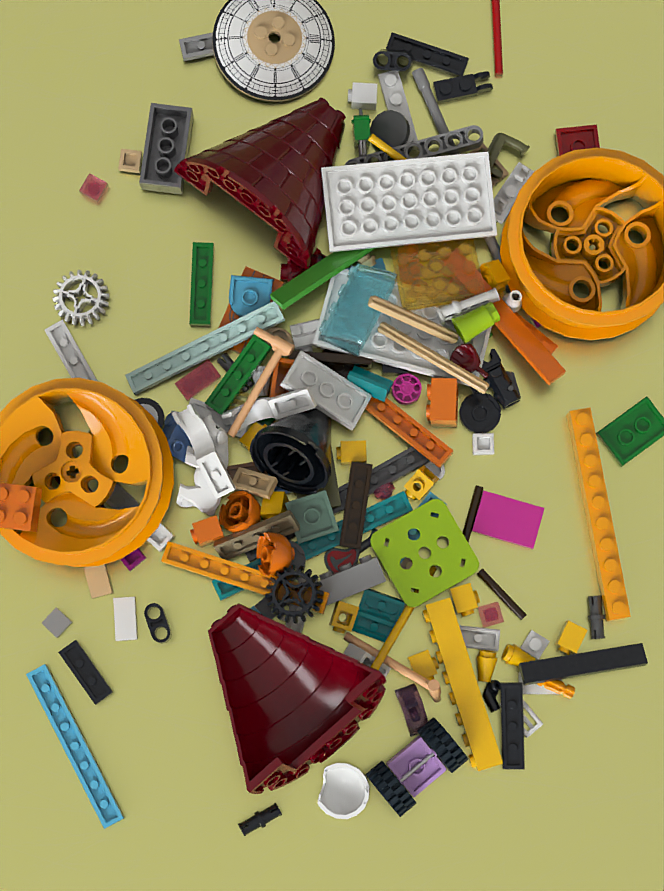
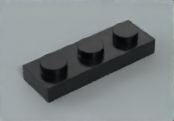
M77 640L58 652L95 705L113 693Z

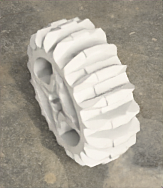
M78 270L75 276L70 271V278L67 279L65 275L62 276L64 283L57 282V286L60 289L53 290L54 294L58 295L52 298L53 302L57 303L54 308L55 310H60L58 315L60 317L65 316L64 320L67 323L72 319L73 325H76L78 320H80L81 326H85V320H88L89 324H93L91 318L95 317L96 320H99L98 313H106L102 306H109V303L105 300L109 299L110 296L108 293H104L108 288L107 286H102L104 283L103 279L97 280L98 276L96 273L90 277V271L86 270L85 274L82 275V271ZM80 283L76 290H69L73 285ZM88 284L96 288L98 298L88 294ZM83 294L85 299H81L79 302L77 297H81ZM65 297L74 302V312L65 306ZM94 305L89 311L81 313L86 306Z

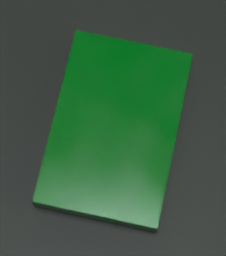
M646 396L596 434L622 467L664 436V418L648 396Z

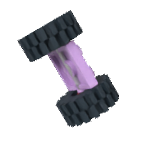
M434 717L417 731L420 736H417L386 763L387 766L381 761L365 774L399 817L416 804L413 797H416L447 769L453 773L468 760L463 750Z

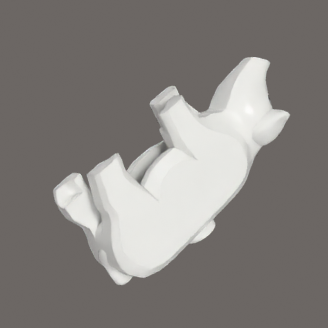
M212 414L204 417L203 421L210 431L216 450L227 470L228 435L223 428L213 421ZM187 446L184 463L196 467L194 473L195 486H185L180 483L176 503L186 508L191 506L197 507L202 513L213 516L220 504L221 497L215 498L196 462L193 447Z

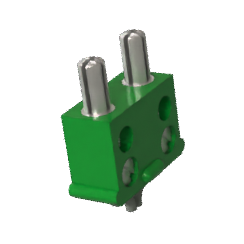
M359 108V115H354L351 123L353 124L354 147H358L360 157L362 156V148L363 156L367 155L366 147L370 145L368 138L370 137L371 119L369 115H363L362 108Z

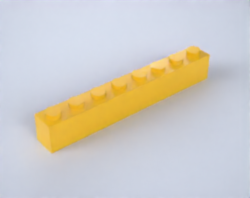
M449 597L425 605L426 610L422 612L426 623H431L432 630L429 631L432 643L437 642L439 651H436V656L439 664L443 663L445 667L442 675L445 684H450L452 689L449 697L452 705L456 704L459 711L455 716L458 725H463L465 730L462 738L465 747L470 746L472 752L471 755H468L471 766L481 771L503 764L451 599Z

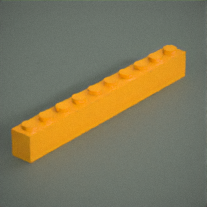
M591 407L572 410L568 412L567 420L602 596L605 620L607 622L628 618L631 615Z

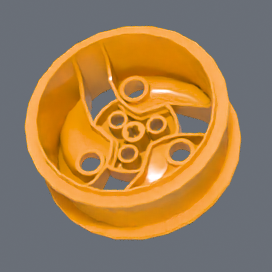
M589 148L573 150L555 157L530 176L519 190L514 205L509 212L502 229L500 244L501 264L510 277V281L507 284L510 292L513 290L521 292V308L527 315L546 329L565 337L584 340L614 338L634 330L653 316L660 305L664 303L663 174L644 160L623 151ZM632 197L640 203L644 210L639 211L624 222L616 213L603 207L614 201ZM556 207H563L568 213V219L565 222H556L551 216V211ZM523 222L535 229L554 233L551 243L552 257L538 250L529 242L523 232ZM598 225L605 226L608 233H600ZM631 230L639 232L644 242L640 244L633 243L628 237V232ZM568 242L573 243L577 250H569L566 244ZM592 244L596 247L593 250L589 249V246ZM598 261L606 262L609 268L602 269ZM623 274V301L620 310L601 312L602 298L600 288L612 284ZM576 283L587 285L589 289L588 297H577L573 292V285Z
M83 378L53 379L32 386L12 399L0 412V483L29 486L33 481L35 487L43 489L41 499L45 504L40 508L37 532L0 528V534L15 549L36 560L72 567L101 566L120 560L141 547L158 529L169 508L174 487L173 456L167 437L154 416L136 400L126 396L124 393L102 382ZM73 401L81 410L92 435L81 431L64 432L60 416L54 407ZM44 428H50L53 433L52 442L46 446L40 445L38 442L39 432ZM76 446H82V454L76 458L73 455V449ZM120 455L127 456L129 458L127 469L122 473H117L113 466L114 460ZM75 469L79 470V473L75 475L76 477L71 475L72 472H75ZM59 476L60 485L55 489L51 482L54 477ZM96 479L98 481V488L92 492L89 490L88 484L91 480ZM116 482L133 486L146 485L144 497L139 506L120 510L99 508L111 497L116 487ZM63 509L65 511L67 522L64 526L55 527L52 524L51 514L54 510Z

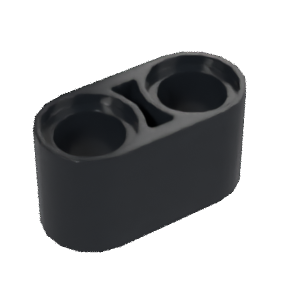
M381 49L373 57L374 66L380 70L406 71L414 61L412 53L407 50ZM380 54L388 57L387 64L383 65L378 61ZM399 56H406L409 60L408 65H401L398 60Z
M149 604L145 608L144 616L151 636L158 643H167L172 637V631L166 613L159 604ZM152 608H159L160 616L157 619H151L149 616ZM159 628L167 630L166 638L160 640L156 637V632Z

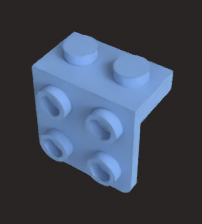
M170 413L164 421L163 432L167 437L172 456L185 462L187 446L192 447V444L184 430L176 423Z

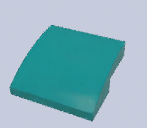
M370 588L364 590L352 631L385 642L400 617L405 603L403 600Z

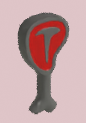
M373 529L369 538L361 542V549L350 547L348 549L332 548L328 550L324 555V563L328 571H331L333 574L340 571L339 567L350 562L352 565L357 564L360 553L371 546V536L378 530Z

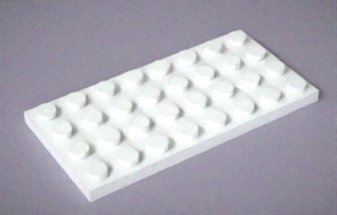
M488 152L321 168L330 252L497 236Z
M344 269L330 279L313 346L343 354L370 358L374 362L436 378H455L381 334L377 329L381 322H386L450 360V356L455 348L464 344L460 337H458L457 343H448L369 307L368 301L370 296L375 295L441 325L435 307L441 308L451 304L454 300L460 302L465 299ZM451 320L441 325L456 332ZM492 326L468 342L476 349L481 361L479 366L481 368ZM476 370L472 373L477 377L480 376ZM457 379L459 384L467 385L466 383Z

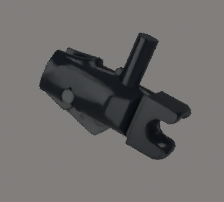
M491 349V361L486 362L483 360L482 369L489 374L483 380L493 390V396L506 409L518 403L521 396L514 372L505 371L498 353L495 349ZM469 386L472 394L478 392L476 389Z

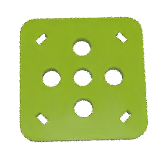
M440 499L428 501L372 534L370 539L371 547L403 602L409 607L415 608L472 576L479 568L478 558L446 504ZM431 512L439 514L438 518L430 516ZM411 529L418 530L420 533L419 539H409L408 531ZM439 537H446L449 541L448 547L440 548L437 545V539ZM385 539L389 540L388 547L384 546ZM422 547L428 548L431 552L430 557L427 559L421 558L418 554L419 549ZM403 558H409L412 561L410 569H403L401 567L400 561ZM461 560H466L464 567L460 566ZM432 566H439L442 572L439 577L430 575L429 569ZM411 588L419 590V592H411Z

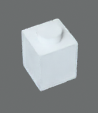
M353 82L352 89H348V102H352L351 109L376 110L377 84Z

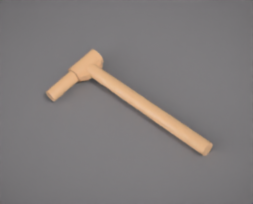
M259 327L255 329L253 334L271 343L274 353L227 433L233 438L239 431L281 356H290L295 348V345L277 335L274 336Z
M349 632L345 634V641L356 645L376 658L379 650ZM386 656L384 664L428 689L434 702L441 701V688L437 680H428L398 661Z

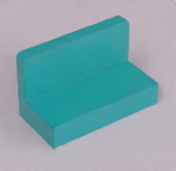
M355 365L353 370L349 371L347 377L348 381L371 394L373 398L385 402L393 385V381Z

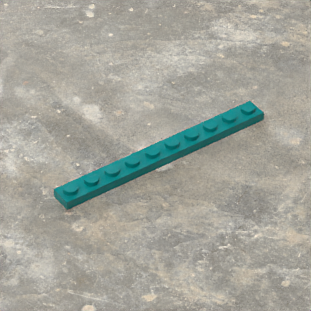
M404 491L366 508L363 534L413 511ZM343 520L336 522L339 531L299 543V546L304 551L306 561L339 546ZM261 558L245 566L259 570L258 565H261ZM218 580L212 581L220 601L245 590Z

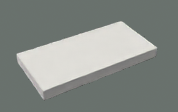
M302 350L298 353L280 386L290 392L309 386L317 403L316 409L351 431L355 428L372 397L371 394Z

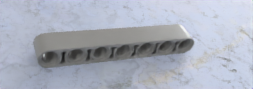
M471 125L396 146L393 149L407 159L455 155L479 148L484 141L483 131L479 126ZM472 133H476L480 138L472 141L469 139V136ZM452 139H458L460 141V143L454 147L448 144L449 141ZM436 144L440 148L436 152H431L429 147ZM417 150L420 153L417 157L412 158L409 156V152ZM378 151L350 159L345 165L371 163L372 161L385 162L389 161L390 156L383 151Z

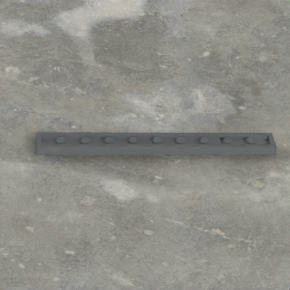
M410 447L374 467L371 473L368 496L430 462V460L415 448ZM348 483L338 488L341 507L332 508L334 515L340 513L345 508ZM294 532L289 535H286L285 537L288 540H291L295 538L296 535ZM257 548L245 552L250 563L258 559L256 557Z

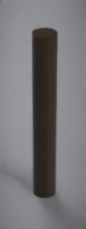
M477 485L474 489L463 529V535L468 543L483 492V487Z
M483 568L477 573L520 620L527 615Z

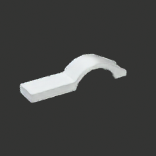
M303 387L271 398L262 397L256 399L239 431L259 420L267 418L278 420L316 408L317 403L310 387ZM244 404L221 415L222 419L228 418L232 426Z
M190 403L187 405V409L179 413L177 411L172 412L174 420L188 436L195 452L196 462L215 498H220L234 491L236 487L216 450L210 431L194 406Z

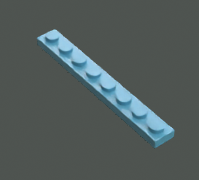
M44 664L27 673L26 675L103 828L105 829L124 819L47 665Z

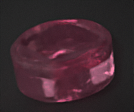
M388 482L374 491V495L377 499L390 498L395 487L392 482Z

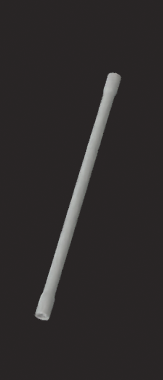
M418 68L414 70L412 75L423 95L439 134L449 132L424 69ZM453 139L450 140L448 144L454 147L455 143ZM495 236L484 237L493 259H499L501 262L500 247ZM506 285L505 290L507 293H510L508 285Z

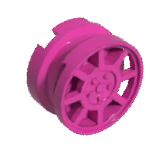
M412 374L399 375L392 385L394 400L401 405L415 403L419 399L422 390L419 379Z

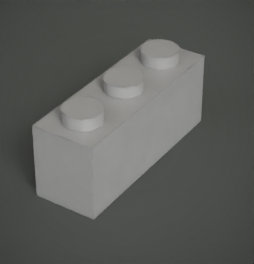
M371 554L360 558V563L352 565L350 562L340 566V571L332 574L331 571L320 574V579L317 580V582L323 584L320 590L330 593L327 605L386 582L377 557H371Z

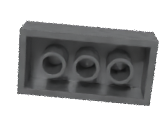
M151 103L139 181L141 190L183 194L185 179L175 173L174 169L181 160L188 158L194 117L192 108Z

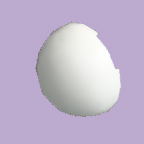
M335 763L324 769L323 786L317 802L319 807L326 814L336 819H349L357 816L366 807L369 799L370 786L367 777L359 768L348 763Z

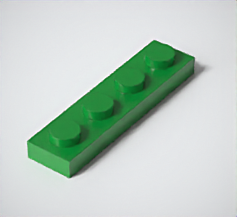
M193 242L189 324L193 326H211L214 243Z
M253 335L205 404L220 415L225 413L272 347L256 335Z

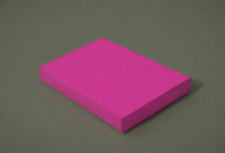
M483 490L472 532L533 549L545 508Z

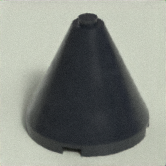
M314 408L293 414L259 430L250 444V454L254 464L261 473L266 471L271 476L276 477L278 480L277 486L287 491L310 495L317 493L320 488L324 489L331 477V417Z

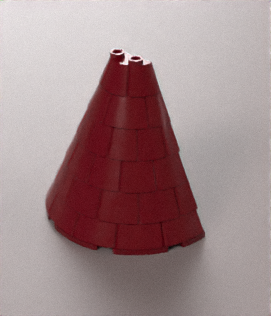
M319 98L317 101L273 119L267 124L251 129L199 154L181 160L175 167L174 172L206 196L212 191L213 184L215 183L278 231L273 247L306 271L310 268L313 248H315L319 224L325 205L321 168L335 166L337 152L340 148L345 128L344 120L346 116L340 110L332 108L327 100Z
M240 603L231 606L227 610V614L213 622L208 630L226 709L230 715L240 765L243 767L246 789L251 794H261L265 787H268L271 791L281 788L308 773L310 764L324 762L354 736L360 729L358 722L370 718L384 696L386 688L383 684L386 683V678L379 670L314 641L309 636L287 628V626L269 619Z

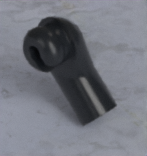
M498 680L488 682L483 692V698L491 713L501 708L496 700L498 691L501 689V683Z

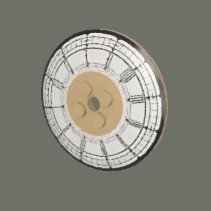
M228 0L220 10L215 21L212 44L217 65L230 84L252 98L270 102H281L305 95L322 81L333 59L335 37L331 21L317 0ZM276 34L280 37V41L272 43L269 40V36Z

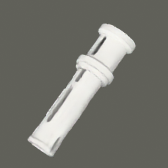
M493 288L460 302L454 300L451 304L444 307H435V311L440 324L444 325L446 321L472 311L481 305L500 301V297L496 288Z

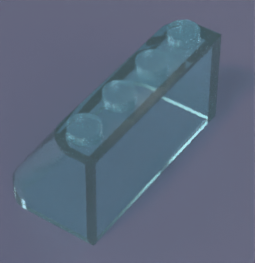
M357 264L356 267L351 266L347 274L349 278L347 284L341 285L338 291L340 297L337 303L333 301L328 311L330 313L328 320L324 319L319 328V331L322 332L321 340L356 357H359L381 314L380 311L368 306L370 296L375 295L388 301L397 279V274L391 271Z

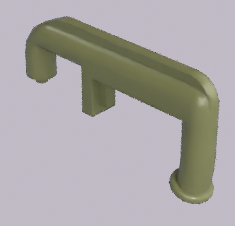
M497 133L487 150L489 153L491 176L499 180L503 174L501 171L493 168L503 145L505 144L518 150L521 155H524L530 148L529 145L527 146L523 142L504 133Z

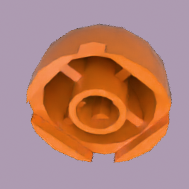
M236 491L227 497L229 501L226 505L222 504L220 507L219 522L232 533L243 531L259 523L261 520V506L254 496L245 491Z
M264 532V536H260L258 539L256 557L261 558V565H258L259 571L264 576L276 575V571L282 573L284 572L283 568H288L295 557L294 548L285 536L274 532Z

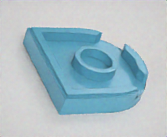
M231 275L229 303L233 312L239 317H243L271 302L270 294L272 293L273 279Z

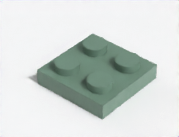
M326 490L285 503L287 511L291 510L300 524V530L295 532L298 544L339 531Z

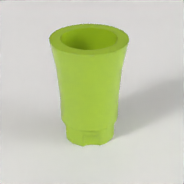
M489 302L470 312L454 317L451 321L463 343L467 344L474 337L493 326L494 323L500 321V315L493 303Z

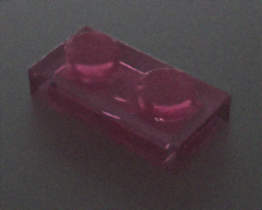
M208 359L177 381L175 385L184 398L189 401L220 379L221 375Z

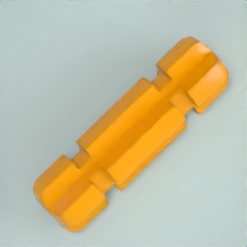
M559 680L537 683V685H544V688L558 694L563 693V696L569 699L575 693V687L569 684L566 686L564 682Z

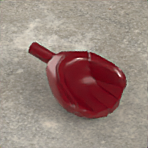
M461 344L452 352L450 361L470 373L476 370L484 378L489 375L479 367L481 361L472 344Z

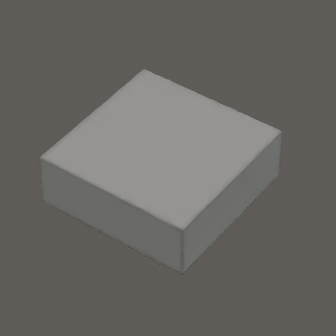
M55 608L42 622L56 638L72 623L58 608Z

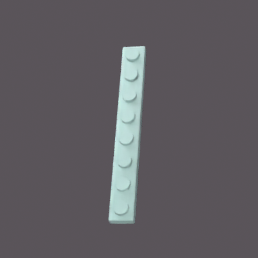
M273 301L125 376L133 393L137 395L253 337L257 327L267 330L284 322L285 318L279 306Z

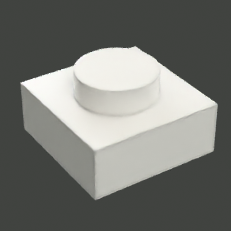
M531 630L520 648L539 660L550 641Z

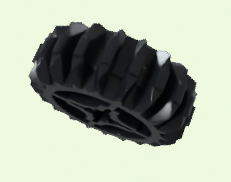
M292 565L291 572H289L287 567H284L283 575L276 571V575L279 578L276 580L274 577H270V581L274 585L266 586L268 590L272 591V593L265 594L266 598H272V600L267 602V606H274L271 609L272 614L279 611L277 615L279 620L286 615V623L290 622L291 617H293L294 624H298V617H301V620L306 622V614L311 618L314 617L311 612L312 609L319 612L320 608L315 604H323V600L317 598L324 595V591L317 590L323 584L321 582L314 583L319 577L317 575L310 577L312 574L311 569H308L304 574L305 568L302 565L298 571H296V566ZM298 577L306 581L298 585H292L288 579ZM283 584L286 594L279 602L278 591ZM289 586L292 588V590H295L296 592L297 589L299 590L297 594L301 602H299L297 598L295 599L294 597L290 599L292 594L290 589L288 588ZM311 586L312 597L307 605L303 596L307 588ZM292 603H296L302 609L299 611H288L283 608L286 605L289 606Z

